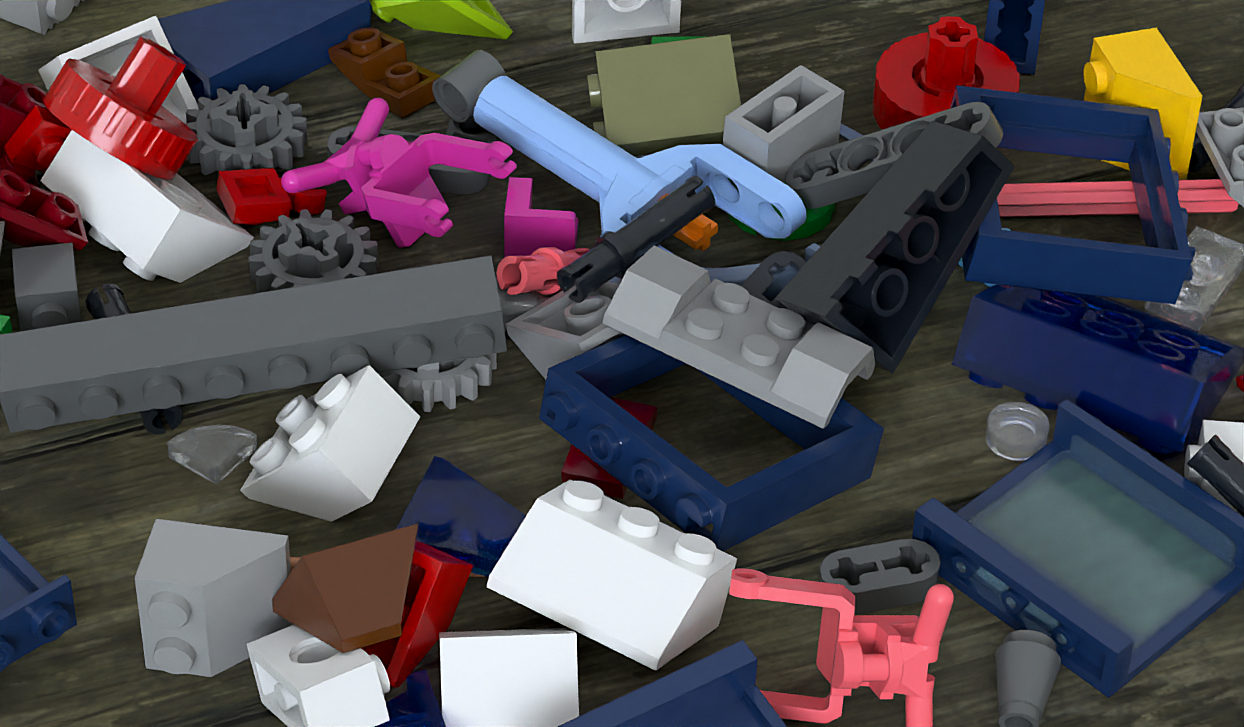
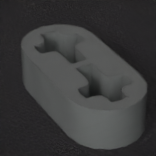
M899 539L844 549L829 554L822 561L818 582L841 584L855 595L854 615L910 605L924 601L928 590L933 585L938 584L940 558L932 546L916 539Z

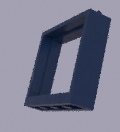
M956 85L950 109L971 102H982L988 105L1003 129V137L997 146L998 148L1128 163L1146 246L1002 230L996 198L962 256L965 281L1175 305L1184 281L1190 282L1194 276L1191 262L1196 249L1193 246H1189L1186 234L1188 214L1186 208L1180 207L1177 195L1179 175L1176 170L1171 169L1169 160L1171 142L1170 138L1164 137L1158 110Z
M625 335L548 368L539 419L686 534L704 536L716 545V549L725 551L871 478L884 431L882 426L843 398L840 399L828 425L822 429L697 369L805 449L729 487H725L609 398L686 363ZM711 523L714 525L712 533L705 528V526Z

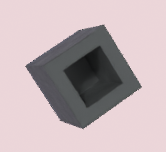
M73 243L12 249L15 298L20 331L82 322Z

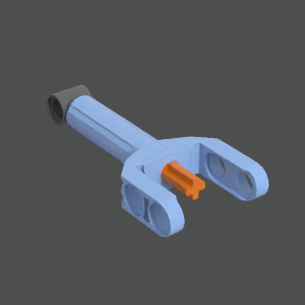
M474 51L433 82L434 98L441 110L452 120L465 122L474 116L475 122L598 201L602 234L605 231L616 232L684 184L691 176H697L704 181L695 190L696 194L706 186H709L715 198V206L766 238H786L805 223L807 217L806 208L801 198L793 189L722 144L678 145L637 159L509 78L497 59L486 51ZM728 178L731 179V180L735 183V185L737 186L738 190L731 184V182L728 180ZM772 205H774L780 211L783 218L778 215V213L774 210ZM702 214L673 236L693 249H699L703 252L710 246V238L718 232V224ZM660 245L657 246V247H659V248H661V249H663V250H665V251H667V252H670V251H668L667 249L663 248V247L660 246Z

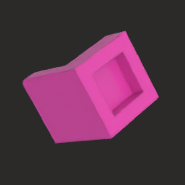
M509 177L504 214V258L507 256L531 255L537 249L545 247H556L562 251L576 249L578 218L576 214L572 211L532 209L533 178Z

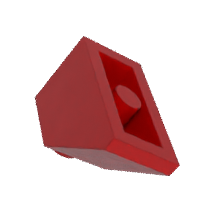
M418 540L415 541L402 614V636L361 648L368 655L375 654L378 656L387 672L390 686L393 688L400 687L439 640V632H445L449 628L473 568L472 564Z

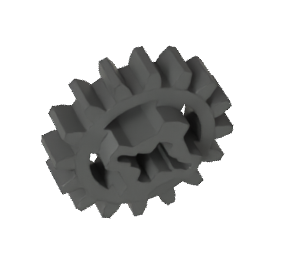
M241 84L237 91H233V94H229L225 89L220 88L217 89L216 100L213 101L209 98L200 97L198 99L199 110L188 109L186 111V125L191 128L198 138L188 155V161L190 164L200 163L201 173L204 175L213 173L216 170L264 169L277 166L285 170H291L293 168V157H303L305 155L304 143L308 142L306 117H302V106L300 103L289 105V94L285 92L275 97L269 96V86H262L256 93H253V90H248L246 84Z
M307 209L301 210L300 218L294 220L285 215L278 216L279 228L275 229L263 225L260 228L261 240H251L250 256L248 257L250 281L256 282L257 293L377 274V241H370V229L367 226L354 229V217L350 215L342 218L340 221H335L332 217V210L326 209L320 218H312Z

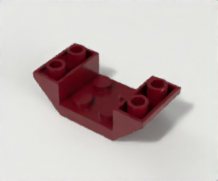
M0 74V221H5L3 239L22 247L73 243L74 251H82L88 240L79 205L63 193H50L41 189L35 169L11 162L4 148L35 105L47 108L43 103L46 93L34 84H21Z

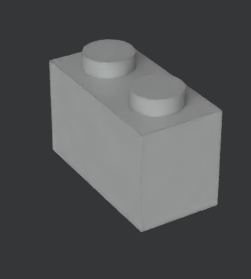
M800 65L725 116L723 146L784 183L788 169L800 157L839 143L845 91Z

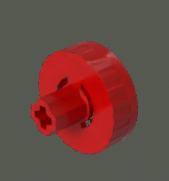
M941 17L937 23L928 25V33H920L903 38L883 52L876 66L872 104L873 115L878 126L882 130L950 109L956 85L1019 93L1020 75L1017 72L1015 63L1010 60L1004 51L978 38L976 25L965 22L961 17Z
M141 36L116 76L88 63L70 58L66 60L43 98V103L47 109L77 134L122 162L160 179H174L198 140L197 135L191 128L162 106L186 64L165 47Z

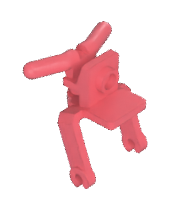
M738 568L732 570L729 594L744 599H762L823 607L816 665L818 670L831 684L830 694L825 698L760 690L780 718L827 724L841 717L844 696H851L852 689H857L859 686H869L879 699H893L894 693L905 695L906 727H933L935 677L928 674L927 671L928 664L938 660L940 641L954 601V594L948 586L936 584L928 590L919 617L916 615H854L855 595L844 585L767 576L763 572L753 569Z

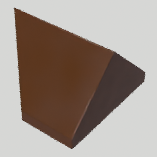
M418 524L303 555L273 597V612L341 653L402 636L401 620Z

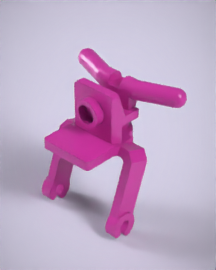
M373 98L368 102L348 142L322 163L285 172L282 176L281 184L287 192L298 193L346 179L353 192L339 203L343 213L350 214L366 210L371 219L383 221L397 247L404 248L411 246L425 232L433 237H441L453 227L451 220H440L449 212V208L430 176L429 167L434 164H441L491 174L496 178L504 179L517 166L511 160L504 162L513 153V150L509 145L501 141H494L490 144L439 133L420 135L412 142H407L403 137L394 134L377 137L389 113V105L382 98Z

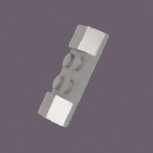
M655 245L627 269L605 312L602 322L621 333L822 429L828 425L846 387L857 375L868 380L875 367L873 347L819 322L813 325L805 321L797 312L785 308H777L750 295L746 289L739 285L724 283L718 279H714L711 282L708 270Z

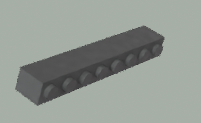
M492 256L0 335V403L9 431L12 433L30 429L39 430L48 426L91 419H105L115 415L146 411L153 408L167 409L176 405L213 399H228L237 395L280 388L289 389L299 385L329 381L338 374H342L346 378L368 365L378 373L506 352L507 346L502 308Z

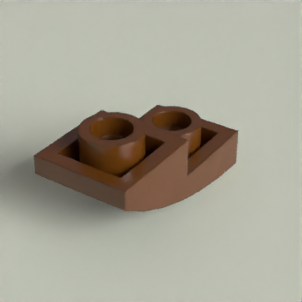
M370 27L353 31L346 40L328 49L330 60L357 88L371 99H384L389 105V111L402 118L436 101L432 87L433 82L441 77V75L409 62L404 41Z

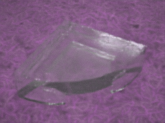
M230 425L197 427L185 431L167 442L170 459L215 485L258 449L256 433Z

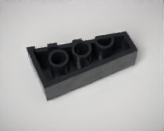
M931 121L775 298L789 310L800 314L805 321L813 325L819 322L873 347L875 367L893 374L1015 166L984 136Z

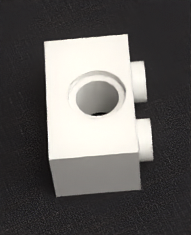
M291 625L246 644L261 702L287 727H375L390 720L383 695L390 691V682L384 665L377 655H368L361 648L341 653L296 625Z

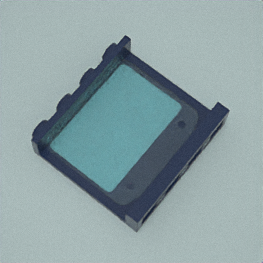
M1068 399L1058 405L1053 441L956 513L935 498H931L915 511L912 539L926 542L939 554V576L1015 631L1034 630L1052 638L1056 643V652L1061 658V664L1108 698L1244 588V516Z

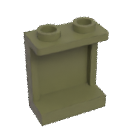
M730 34L595 51L598 74L587 75L591 109L603 107L604 121L593 122L596 133L631 155L656 153L678 145H723L725 116L741 106Z

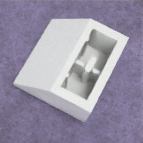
M370 365L346 378L342 374H338L327 381L315 395L307 399L303 395H299L283 407L276 417V423L280 425L274 436L263 443L251 457L250 464L254 468L240 491L249 499L332 522L373 501L420 416Z

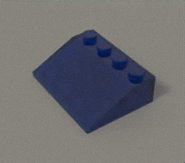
M996 284L972 297L952 365L969 371V379L980 385L991 388H1002L1003 385L1022 391L1025 393L1024 399L1027 402L1044 409L1057 410L1058 405L1068 399L1090 415L1098 418L1114 431L1118 428L1139 436L1138 443L1143 447L1158 453L1172 454L1174 450L1182 452L1187 448L1188 444L1191 445L1197 440L1201 432L1203 420H1209L1244 363V348L1104 296Z

